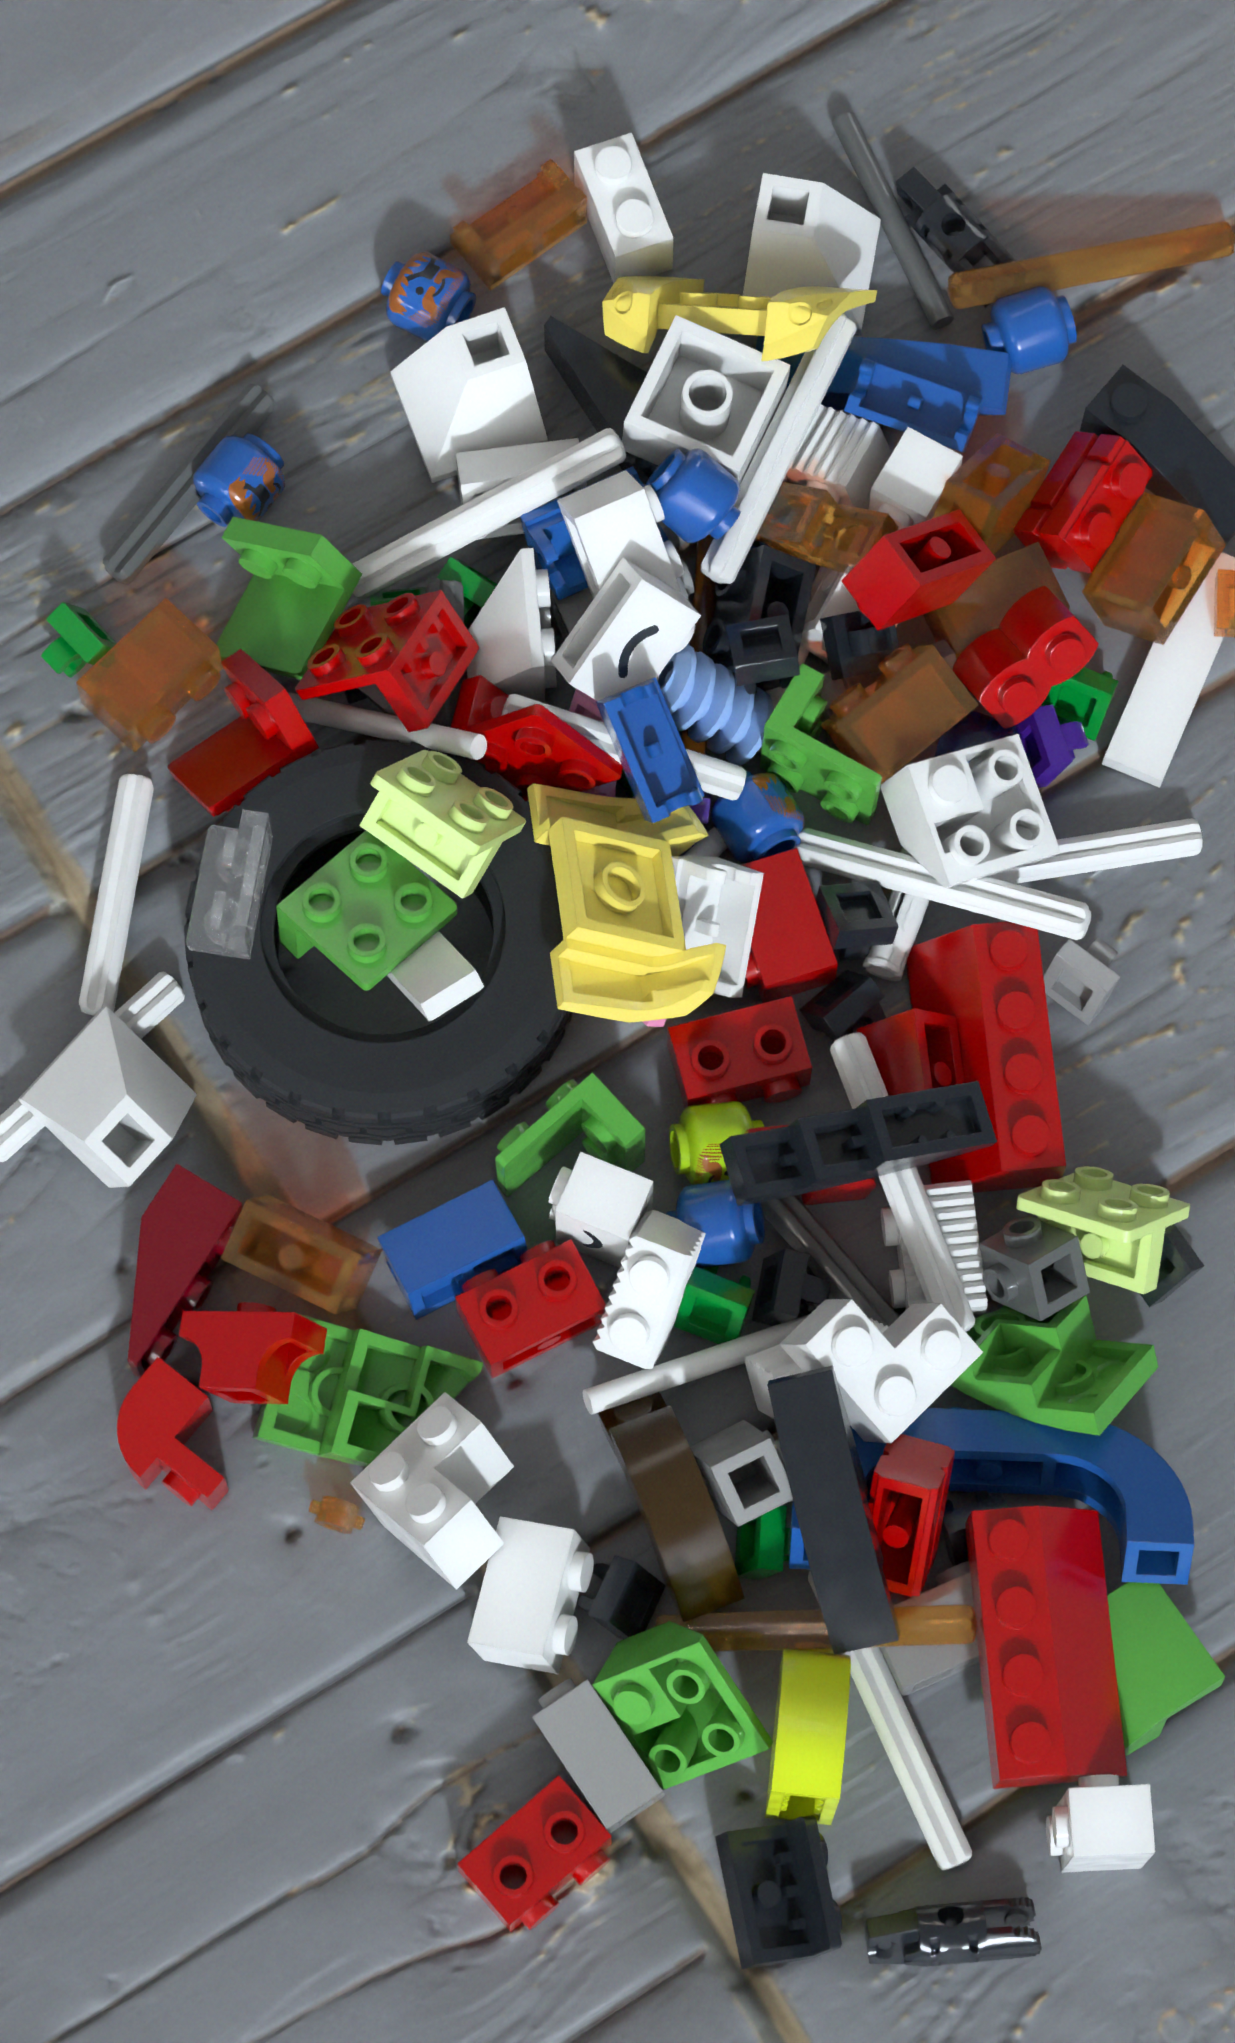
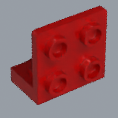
M442 590L414 596L412 593H406L387 603L371 607L360 604L343 612L334 623L335 630L326 644L308 660V670L295 687V690L302 700L376 684L408 732L423 730L430 726L480 647Z
M239 649L220 662L232 682L224 690L241 716L167 766L173 778L213 817L223 812H229L234 805L240 806L244 801L243 796L268 775L273 778L280 773L279 768L311 754L319 748L287 690L242 649Z
M482 675L463 680L451 728L484 735L487 740L486 752L481 759L472 760L484 764L485 770L491 774L494 772L499 773L522 791L521 797L525 801L529 800L527 788L533 783L582 792L621 778L622 764L543 705L534 704L502 715L509 695Z

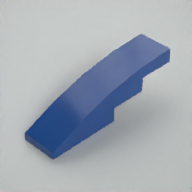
M758 336L756 350L763 353L765 336ZM853 337L821 402L826 408L832 407L834 410L845 409L849 395L856 386L860 374V365L864 358L867 359L869 353L986 394L979 416L1006 415L1012 363L1009 353L932 342ZM805 352L778 359L791 365L787 388Z

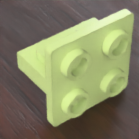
M422 750L376 772L370 784L379 792L359 826L463 899L474 892L502 842L520 833L526 820L512 810L513 804L506 796L494 789L479 787L462 775V769L455 760L437 751Z
M1084 1166L1076 1168L1075 1173L1060 1179L1045 1180L1042 1182V1186L1019 1194L1016 1209L1038 1216L1037 1219L1078 1236L1088 1277L1137 1293L1146 1294L1157 1289L1165 1228L1189 1217L1190 1204L1170 1198V1192L1161 1186L1153 1184H1135L1131 1186L1113 1180V1173L1108 1170Z

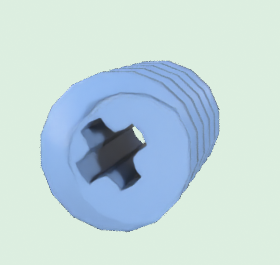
M689 644L680 652L674 653L660 673L658 683L677 730L683 731L688 728V736L693 741L700 743L707 740V748L713 753L722 754L726 752V759L730 763L735 765L745 764L762 746L764 725L773 712L771 696L759 687H757L756 694L749 695L744 685L737 686L736 678L732 671L722 664H714L710 657L702 652H695L694 648Z

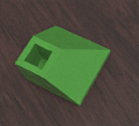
M671 1621L617 1642L592 1684L662 1790L769 1750L773 1744V1740L704 1635Z

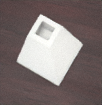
M763 173L751 236L743 296H775L791 288L807 286L869 290L881 219L825 183ZM866 305L849 309L843 313L856 324L857 331L855 334L861 335Z
M505 307L445 327L390 371L392 381L432 483L458 475L455 453L548 442L528 366Z
M533 548L520 549L468 629L480 649L467 667V676L469 679L482 675L507 695L517 694L545 703V688H557L556 669L551 662L556 653L554 631L551 628L548 569L535 570Z
M1019 734L906 765L881 784L880 788L900 845L944 888L1055 857L1061 853Z
M103 1006L18 1100L109 1188L130 1187L172 1141L197 1094L107 1006Z

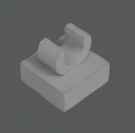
M1099 937L1091 944L1087 951L1069 939L1056 953L1044 975L1045 993L1088 1026L1102 1011L1120 979L1119 975L1108 968L1119 952Z

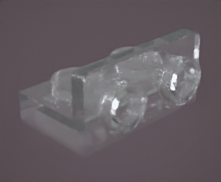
M242 809L239 829L211 825L208 828L186 938L189 950L250 960L273 841L268 813Z

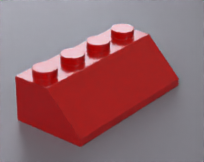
M1009 921L972 924L912 946L906 962L911 1009L916 1008L956 1016L965 1083L979 1081L997 1142L990 1147L929 1163L931 1184L971 1180L972 1193L1034 1188L1042 1186V1182L1045 1180L1062 1178L1066 1168V1158L1038 929Z
M1036 1505L971 1511L965 1523L993 1789L1078 1782V1778L1090 1775L1110 1774L1118 1775V1778H1126L1127 1767L1098 1510Z

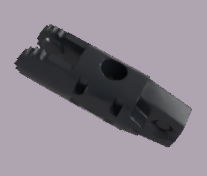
M912 167L896 181L897 194L911 209V212L905 216L906 222L985 308L995 301L996 296L990 283L973 267L984 256L995 265L1004 278L1014 284L1025 276L1027 272L946 184L936 189L915 167ZM951 232H962L957 236H948Z
M1029 1897L924 1905L915 1906L898 1913L867 1918L865 1923V1940L869 1963L930 1967L1036 1956L1042 1950L1038 1931L1036 1932L1034 1928H1028L1027 1926H1030V1922L1034 1921V1916H1036L1033 1900L1029 1899Z

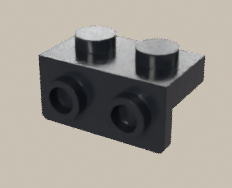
M814 1815L801 1816L783 1824L727 1831L715 1836L741 1969L812 1959L841 1948V1911L832 1897L826 1868L828 1848L824 1837L819 1833L817 1820Z

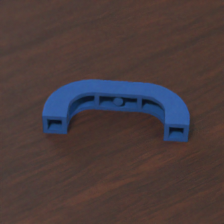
M951 1407L947 1409L927 1408L901 1433L949 1446L955 1451L948 1491L1057 1495L1079 1500L1098 1510L1113 1527L1120 1547L1121 1582L1188 1585L1194 1550V1527L1192 1510L1186 1491L1169 1464L1149 1445L1125 1430L1109 1424L1101 1435L1098 1436L1038 1424L1006 1411L968 1410L961 1407ZM851 1427L868 1487L867 1501L869 1502L873 1473L887 1443L866 1442ZM793 1502L789 1569H810Z

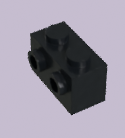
M766 545L749 550L734 582L731 584L715 582V593L718 596L712 623L708 626L703 638V652L713 660L714 664L724 665L735 675L725 625L788 614L798 655L816 565ZM779 679L756 683L757 687L764 691L781 687Z

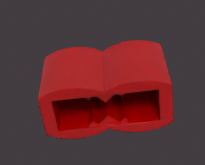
M1045 585L1028 592L1017 600L1003 617L999 628L988 631L971 642L956 660L952 671L997 722L1006 729L1019 724L1032 715L1044 702L1052 686L1058 685L1076 675L1090 661L1099 643Z

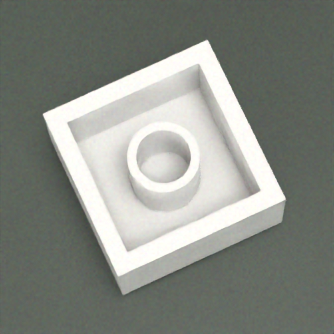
M676 315L624 421L622 443L625 451L659 466L676 449H679L682 453L692 449H701L709 454L741 484L786 392L791 365L778 359L761 362L762 352Z

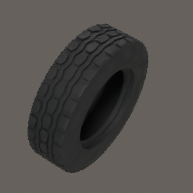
M366 740V744L355 746L353 742L321 749L322 754L313 757L308 754L279 768L280 773L273 778L268 775L243 796L244 801L240 806L234 805L215 829L216 837L214 841L207 842L195 868L197 877L190 884L185 910L187 918L186 925L184 926L185 951L190 980L204 1027L209 1033V1038L224 1064L234 1071V1077L256 1099L261 1098L265 1100L266 1107L292 1123L302 1122L305 1124V1129L337 1139L339 1135L349 1137V1142L382 1145L383 1141H394L395 1145L428 1141L427 1136L439 1134L441 1138L471 1127L470 1121L478 1117L481 1120L486 1119L510 1103L509 1097L514 1093L521 1094L542 1071L541 1065L545 1061H550L565 1035L564 1028L571 1021L573 1012L557 1008L550 952L564 939L551 846L534 842L529 800L525 801L521 797L522 791L499 773L494 772L491 774L485 770L484 764L467 757L444 752L440 753L449 756L460 765L462 775L479 787L491 788L506 796L513 804L512 810L526 820L520 833L502 842L474 890V894L481 902L489 918L493 931L490 957L480 978L484 987L464 1000L450 1013L427 1026L397 1034H367L340 1027L324 1019L304 1004L288 984L279 965L280 935L276 905L366 831L359 825L379 792L370 784L377 771L422 750L436 751L413 741L408 745L399 744V740Z

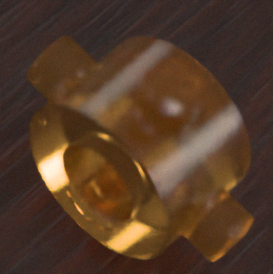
M322 1496L321 1502L313 1499L310 1503L308 1511L316 1514L314 1522L324 1528L344 1534H351L353 1528L361 1530L365 1523V1518L358 1516L360 1508L348 1501L331 1496Z

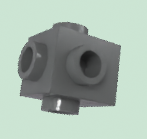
M1028 1215L1009 1221L1004 1225L1002 1231L979 1243L985 1268L983 1281L992 1300L1042 1321L1090 1293L1078 1236Z

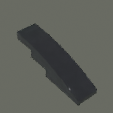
M979 1081L868 1099L854 1109L798 1118L787 1127L730 1136L720 1144L737 1206H743L818 1191L926 1165L990 1147L997 1142Z
M832 1365L769 1380L767 1386L783 1460L833 1654L836 1655L898 1641L900 1628L883 1572L884 1557L867 1501L868 1487L834 1367Z

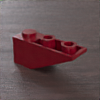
M179 1164L175 1165L141 1217L128 1350V1363L133 1375L138 1378L144 1374L157 1357L161 1358L164 1362L167 1360L178 1339V1335L173 1333V1330L182 1318V1311H198L213 1286V1281L208 1279L209 1275L221 1257L227 1261L233 1258L248 1233V1227L243 1225L247 1218L242 1202Z

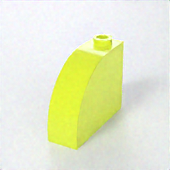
M796 1643V1649L783 1648L780 1661L765 1818L792 1821L801 1816L814 1815L817 1824H832L841 1794L851 1656L843 1654L834 1655L829 1644Z

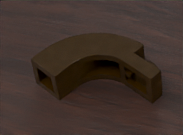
M660 1392L598 1412L601 1427L624 1472L642 1515L664 1584L682 1621L686 1622L745 1599L713 1502L671 1405L667 1406Z

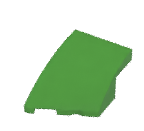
M1085 1295L1042 1321L1005 1305L994 1312L986 1313L976 1318L975 1325L967 1331V1334L983 1353L951 1386L976 1400L1017 1417L1066 1431L1100 1436L1159 1366L1154 1345L1097 1340L1087 1296Z
M302 1315L327 1328L324 1354L312 1356L298 1367L292 1378L288 1404L261 1405L252 1438L308 1454L367 1467L444 1392L455 1399L464 1387L479 1375L483 1362L428 1345L419 1347L364 1329L351 1330Z
M1127 1582L1107 1595L1125 1757L1159 1737L1167 1718L1220 1687L1225 1679L1223 1672L1159 1583Z

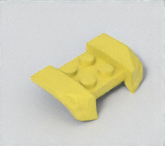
M624 276L617 278L602 301L604 332L609 338L641 353H649L657 330H669L677 315L716 333L765 336L761 362L771 361L818 349L834 322L849 309L875 302L877 290L807 286L791 288L775 296H739L740 294L704 292V279Z
M534 783L529 786L527 792L534 842L551 846L564 939L550 952L557 1008L629 1023L681 1017L691 1013L714 993L726 950V945L720 943L686 950L671 857L681 855L696 842L709 836L699 818L687 805L671 812L669 817L651 823L644 820L636 798L600 796Z

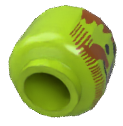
M737 1101L686 1107L680 1115L679 1122L671 1124L669 1128V1149L675 1173L677 1175L685 1174L687 1180L692 1185L730 1180L720 1144L730 1136L744 1134L747 1129L764 1127L761 1120L752 1121L746 1107Z

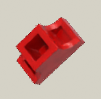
M240 1302L237 1304L236 1311H182L179 1331L180 1337L196 1344L200 1350L202 1369L199 1388L230 1403L288 1404L291 1382L296 1370L308 1358L324 1354L327 1328L296 1312H276V1308L254 1302Z

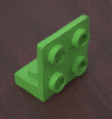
M232 517L221 538L240 555L239 564L252 573L253 576L213 649V655L220 661H223L239 649H242L268 673L301 680L308 670V660L313 654L323 648L334 629V623L346 607L362 573L321 534Z
M802 663L799 667L800 675L793 677L764 725L760 768L766 770V773L779 777L789 792L797 793L799 790H802L821 800V807L836 819L846 823H852L856 819L865 825H869L876 813L882 776L817 740L824 727V722L820 719L828 703L827 700L821 698L824 674Z
M364 831L276 905L280 944L297 959L315 946L363 990H370L457 915V904L406 858L368 831Z
M592 1072L580 1084L571 1079L558 1088L545 1104L549 1111L533 1125L529 1126L524 1121L510 1130L497 1145V1149L501 1153L495 1158L498 1188L506 1197H509L582 1132L587 1136L582 1140V1144L591 1156L633 1172L645 1161V1128Z

